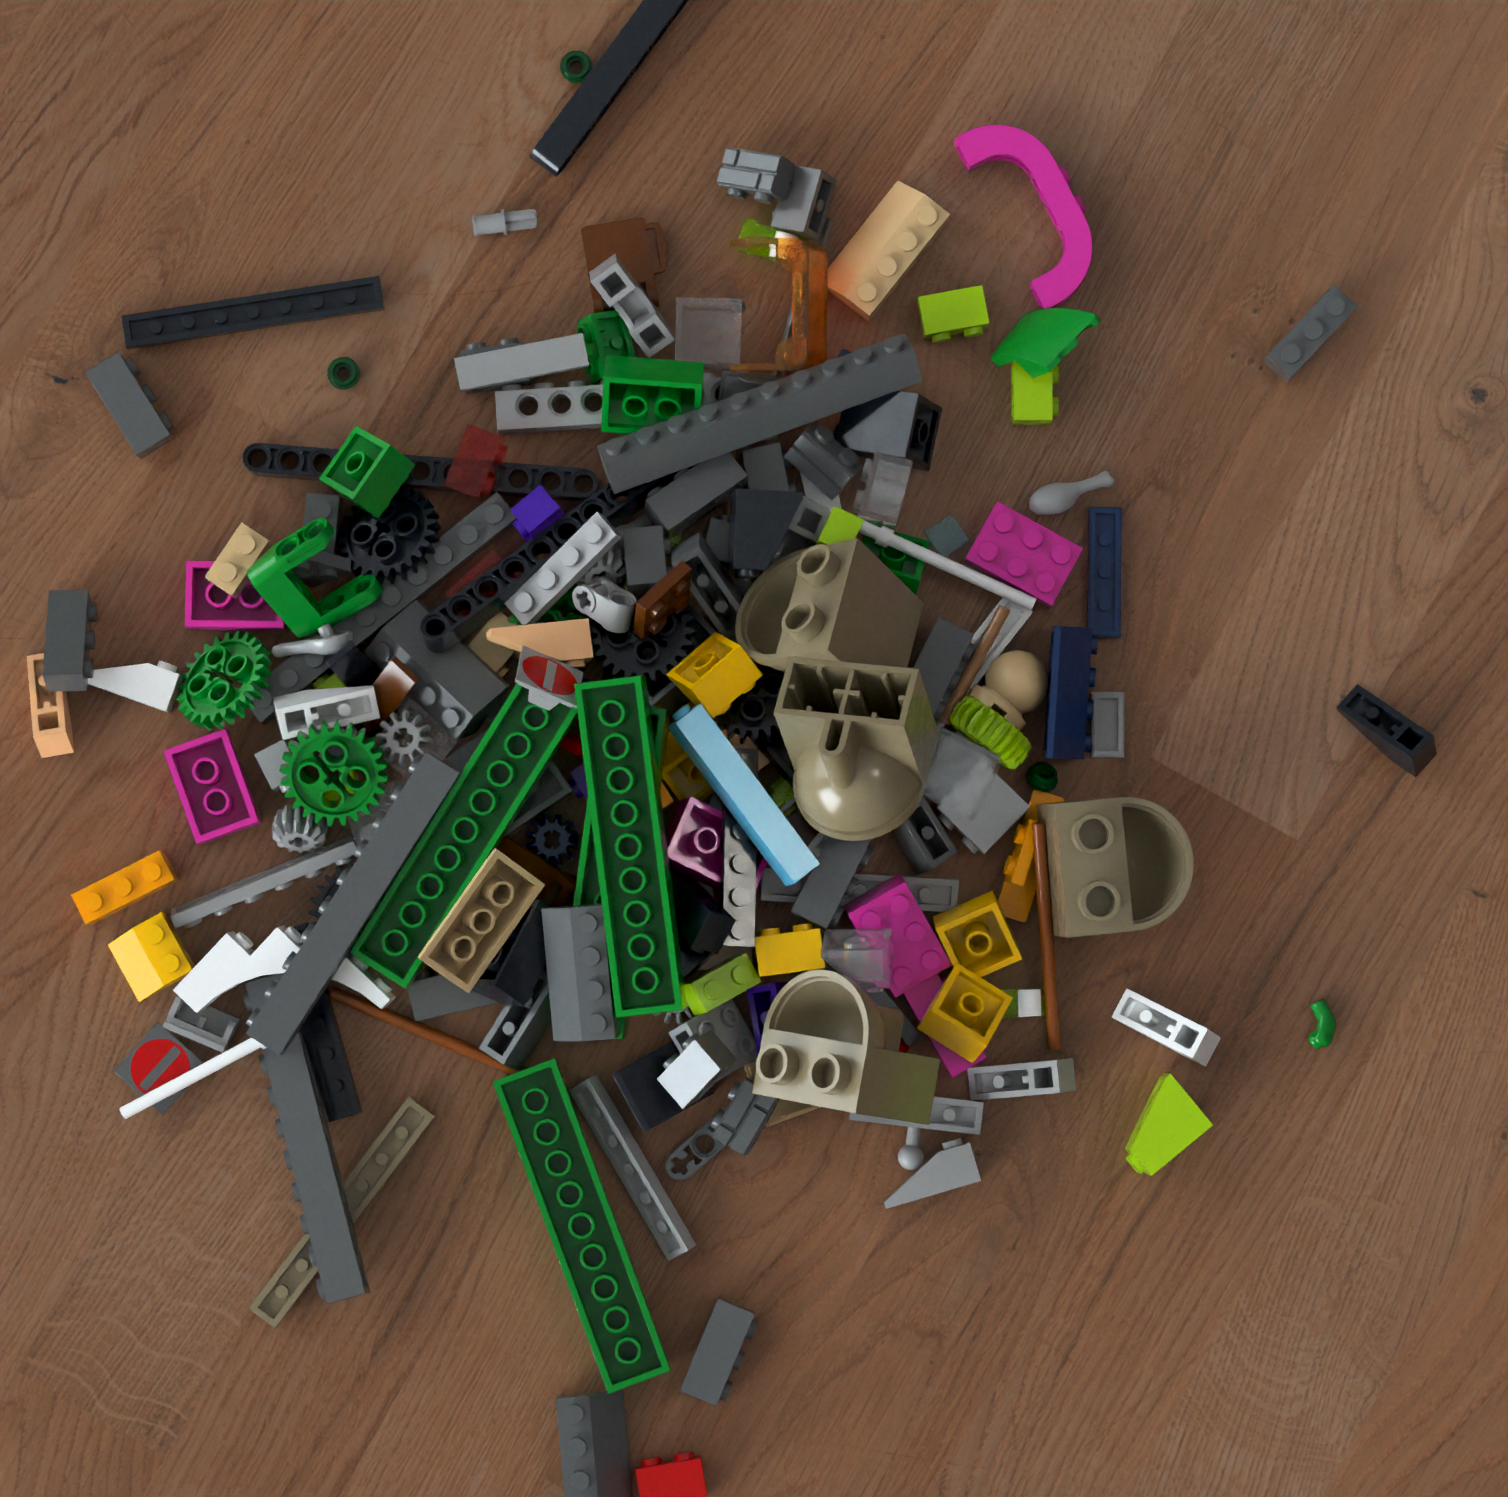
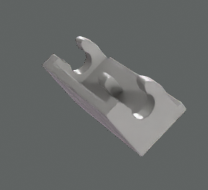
M178 996L175 998L162 1027L223 1053L228 1050L241 1019L211 1006L196 1013Z

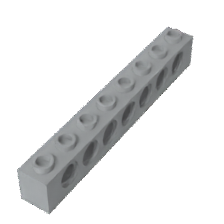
M734 371V372L749 373V371ZM704 373L702 406L718 402L715 394L720 389L721 377L717 378L716 373ZM600 380V385L588 386L586 381L567 382V387L554 388V383H537L534 385L535 389L523 390L521 385L502 386V391H495L497 431L499 435L601 428L602 408L592 412L585 407V403L592 396H598L602 399L603 380ZM566 398L571 402V407L566 413L560 414L553 410V404L557 399ZM527 400H533L538 404L537 412L530 416L524 415L520 411L522 403Z

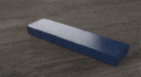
M1122 507L1088 508L1087 628H1092V635H1098V638L1121 637Z

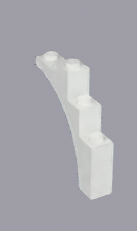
M282 925L277 927L254 951L251 948L254 944L246 935L241 932L237 934L234 931L228 932L173 991L196 1013L201 1012L223 993L244 981L262 975L285 973L286 970L282 966L292 951L298 953L303 945L300 940L302 935L292 926L286 928ZM349 952L332 980L360 992L380 1009L387 1007L396 998L391 993L393 990L391 984L380 975L376 978L367 970L369 965Z

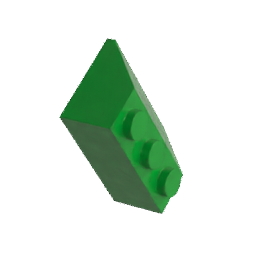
M606 355L603 375L601 432L630 434L643 427L669 420L673 416L682 415L702 407L705 362Z

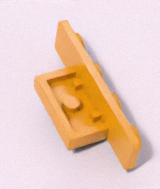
M1036 789L1031 793L1028 803L1030 808L1025 812L1022 824H1019L1016 828L1013 842L1016 843L1013 854L1008 856L1003 869V874H1006L998 903L1004 916L1007 918L1026 922L1037 889L1032 823L1038 822L1036 804L1064 802L1062 797Z

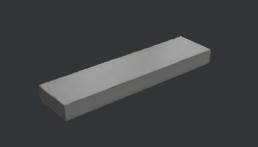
M583 333L454 358L461 392L589 367Z

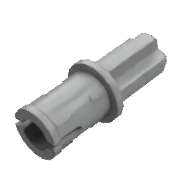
M501 209V213L472 215L475 237L504 232V235H508V231L532 229L538 226L535 209L505 212L504 209Z

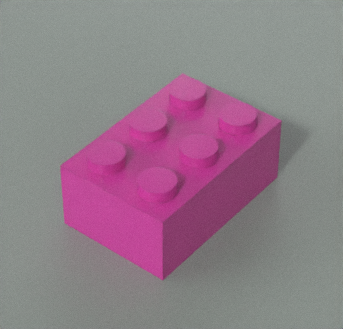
M997 501L966 556L964 563L999 582L1037 598L1035 602L1050 609L1083 548Z
M186 561V628L189 630L288 631V626L258 593L250 580L238 598L235 599L205 578V575L215 561Z
M222 729L163 751L196 844L204 845L263 823L229 730Z
M690 796L680 800L666 832L669 866L720 891L722 811ZM757 848L756 889L768 863Z
M900 873L843 905L895 998L952 966L951 961Z

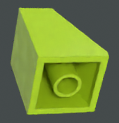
M1163 1073L1159 1077L1125 1147L1130 1154L1125 1159L1140 1174L1145 1172V1174L1150 1176L1154 1175L1213 1126L1171 1073Z

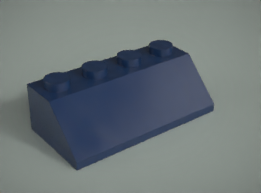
M1051 626L1048 670L1049 690L1047 692L1043 756L1046 758L1084 759V753H1090L1092 734L1086 733V721L1093 719L1094 701L1088 700L1089 687H1095L1096 668L1090 667L1091 654H1097L1098 635H1092V628Z

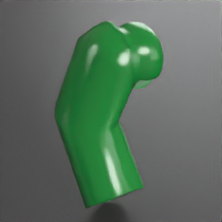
M1323 998L1310 1005L1318 1024L1316 1031L1309 1035V1042L1316 1049L1327 1047L1332 1043L1337 1026L1336 1020Z

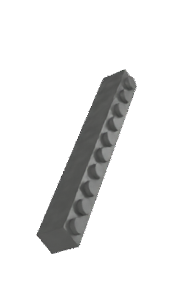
M905 333L892 336L874 345L859 348L852 353L835 359L826 360L822 364L796 371L792 375L766 382L751 390L736 393L729 398L712 404L703 405L699 409L673 416L669 420L643 427L628 435L610 439L606 443L597 445L607 479L614 494L922 382L915 350Z
M498 492L493 494L439 537L440 541L431 544L435 549V553H426L424 555L428 561L427 564L420 562L416 564L418 573H414L409 569L406 571V580H403L400 575H396L394 584H391L388 580L384 581L381 584L383 589L380 596L371 604L333 626V632L352 631V642L361 649L414 600L419 599L421 601L514 526L512 523L517 520L510 511L511 508ZM302 653L290 656L272 671V675L264 678L269 686L260 689L259 692L263 695L262 699L255 698L252 701L255 706L254 709H250L262 724L266 725L276 717L273 697L311 689L313 687L312 684L317 679L333 671L326 661L335 654Z
M938 617L913 669H919L936 721L940 720L947 703L942 701L946 691L953 692L962 674L956 671L961 661L968 663L976 645L971 643L974 634ZM828 836L817 858L820 864L811 870L791 910V914L825 931L828 930L830 925L836 927L844 912V909L839 907L844 896L851 897L858 884L859 879L854 876L859 866L865 868L874 850L869 848L873 838L861 841H845Z
M426 752L423 757L419 754L416 756L408 769V772L412 775L405 785L399 783L390 797V800L394 803L387 813L382 811L373 823L372 828L376 831L369 841L364 839L355 851L354 856L358 858L351 869L346 867L336 882L340 886L333 897L328 895L321 904L318 912L322 915L316 925L310 923L303 932L300 940L304 943L298 953L292 951L282 966L286 970L280 981L274 979L264 994L268 1000L261 1010L256 1007L248 1018L246 1024L250 1028L246 1034L276 1054L284 1055L461 774L432 754Z
M284 973L274 974L245 983L247 991L243 992V997L248 1011L252 1010L253 1012L256 1007L260 1010L268 1000L264 994L274 979L280 981ZM301 1027L284 1055H278L269 1048L262 1049L263 1055L259 1056L263 1073L268 1074L271 1086L267 1088L271 1105L277 1106L279 1118L275 1122L280 1138L285 1137L288 1150L284 1151V1159L288 1170L293 1169L296 1181L292 1183L293 1195L296 1202L301 1201L304 1214L300 1215V1222L304 1234H309L312 1247H308L309 1258L312 1266L318 1267L320 1279L316 1280L318 1293L321 1299H326L327 1304H333L371 1292L312 1061Z

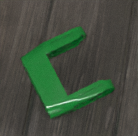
M323 517L311 521L274 544L247 570L248 577L254 588L299 638L319 632L318 628L330 623L332 628L375 601L383 589V586L374 575H359L318 600L296 575L292 568L325 549L334 535L335 529Z

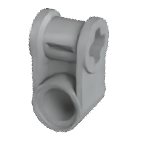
M604 576L594 579L590 585L577 586L572 593L576 609L601 624L606 630L614 633H624L629 630L637 600L632 593L620 588Z

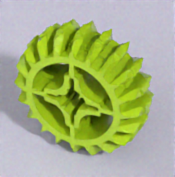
M964 696L954 706L949 716L950 724L953 728L959 730L982 753L1005 768L1015 770L1028 757V753L1032 748L1028 738L1009 723L1007 719L999 715L998 712H995L974 697Z

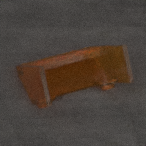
M744 237L730 241V248L776 249V260L779 266L785 271L792 272V338H786L778 344L775 351V364L742 363L731 365L730 371L793 374L796 371L805 370L824 363L827 360L828 268L825 249L817 243L796 238Z

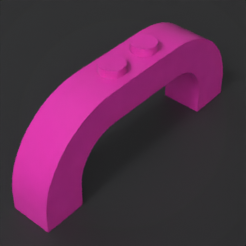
M987 125L974 128L957 136L953 145L968 173L989 162L1003 160L1018 165L1029 176L1063 244V255L1058 265L1051 271L1030 281L1029 289L1040 309L1058 308L1075 294L1083 282L1092 256L1091 232L1083 214L1086 211V207L1079 194H1072L1068 186L1071 183V179L1063 165L1058 167L1049 150L1037 138L1016 127Z

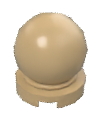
M1016 649L1003 653L993 660L985 673V686L981 687L974 684L967 696L974 697L986 706H989L1020 731L1026 725L1022 714L1034 711L1043 703L1049 690V674L1044 663L1037 656L1030 652Z

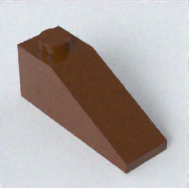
M396 656L388 663L373 683L380 718L354 724L358 731L365 728V735H368L370 738H376V734L385 731L380 726L382 721L387 722L390 726L393 724L390 718L391 713H396L398 718L401 716L419 681V678Z

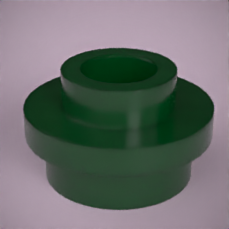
M582 51L567 53L560 63L562 76L568 82L575 84L582 83L593 69L590 57ZM573 63H580L583 66L579 73H574L570 70Z
M339 357L330 363L327 376L335 388L347 390L358 383L360 369L351 358ZM343 368L350 371L347 379H340L338 377V372Z
M1046 762L1035 763L1028 768L1025 775L1027 783L1034 790L1036 789L1041 792L1054 790L1058 783L1056 769Z

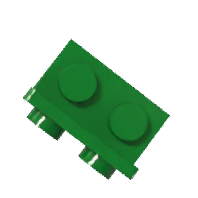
M616 310L591 313L578 320L577 334L583 333L589 367L584 368L592 384L603 380L606 355L636 357L629 329Z

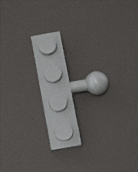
M934 1096L929 1125L851 1112L849 1113V1120L908 1127L906 1145L899 1150L898 1161L903 1168L915 1170L924 1161V1153L919 1147L921 1128L980 1135L984 1102Z

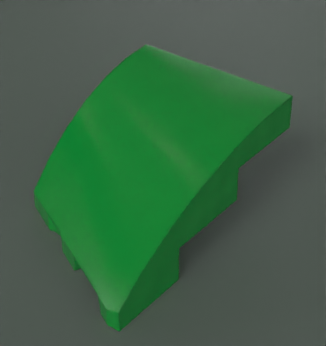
M1045 308L1025 313L990 359L997 367L1016 360L1032 378H1036L1050 372L1079 344L1077 338L1083 330L1093 326L1096 327L1101 319L1096 314L1067 308Z

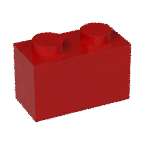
M686 1451L674 1454L675 1460L661 1462L660 1456L642 1459V1465L635 1468L640 1497H707L708 1493L701 1455L694 1456L693 1451Z

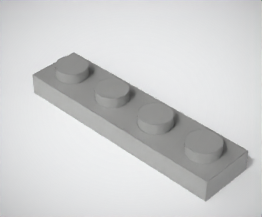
M596 512L505 602V605L522 625L535 624L621 538L620 534L601 513Z

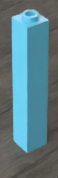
M700 703L692 708L686 704L672 715L675 721L667 726V728L785 886L795 884L820 864L702 704Z

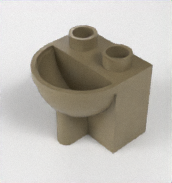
M858 538L826 545L817 544L782 557L769 566L755 580L739 607L735 623V635L738 644L753 661L782 672L786 670L789 657L907 668L924 603Z
M789 657L776 702L774 716L795 770L793 792L804 819L822 834L845 841L868 840L896 829L913 814L923 797L939 736L919 669Z
M1135 797L1095 798L1036 804L1038 822H1045L1053 936L1072 938L1143 930L1167 919L1183 902L1193 877V851L1184 828L1169 811L1154 802Z
M811 970L790 980L776 995L768 1010L760 1050L756 1060V1073L752 1094L856 1114L929 1125L940 1059L899 1052L904 1024V1016L899 1009L877 1005L863 988L844 974L829 970Z

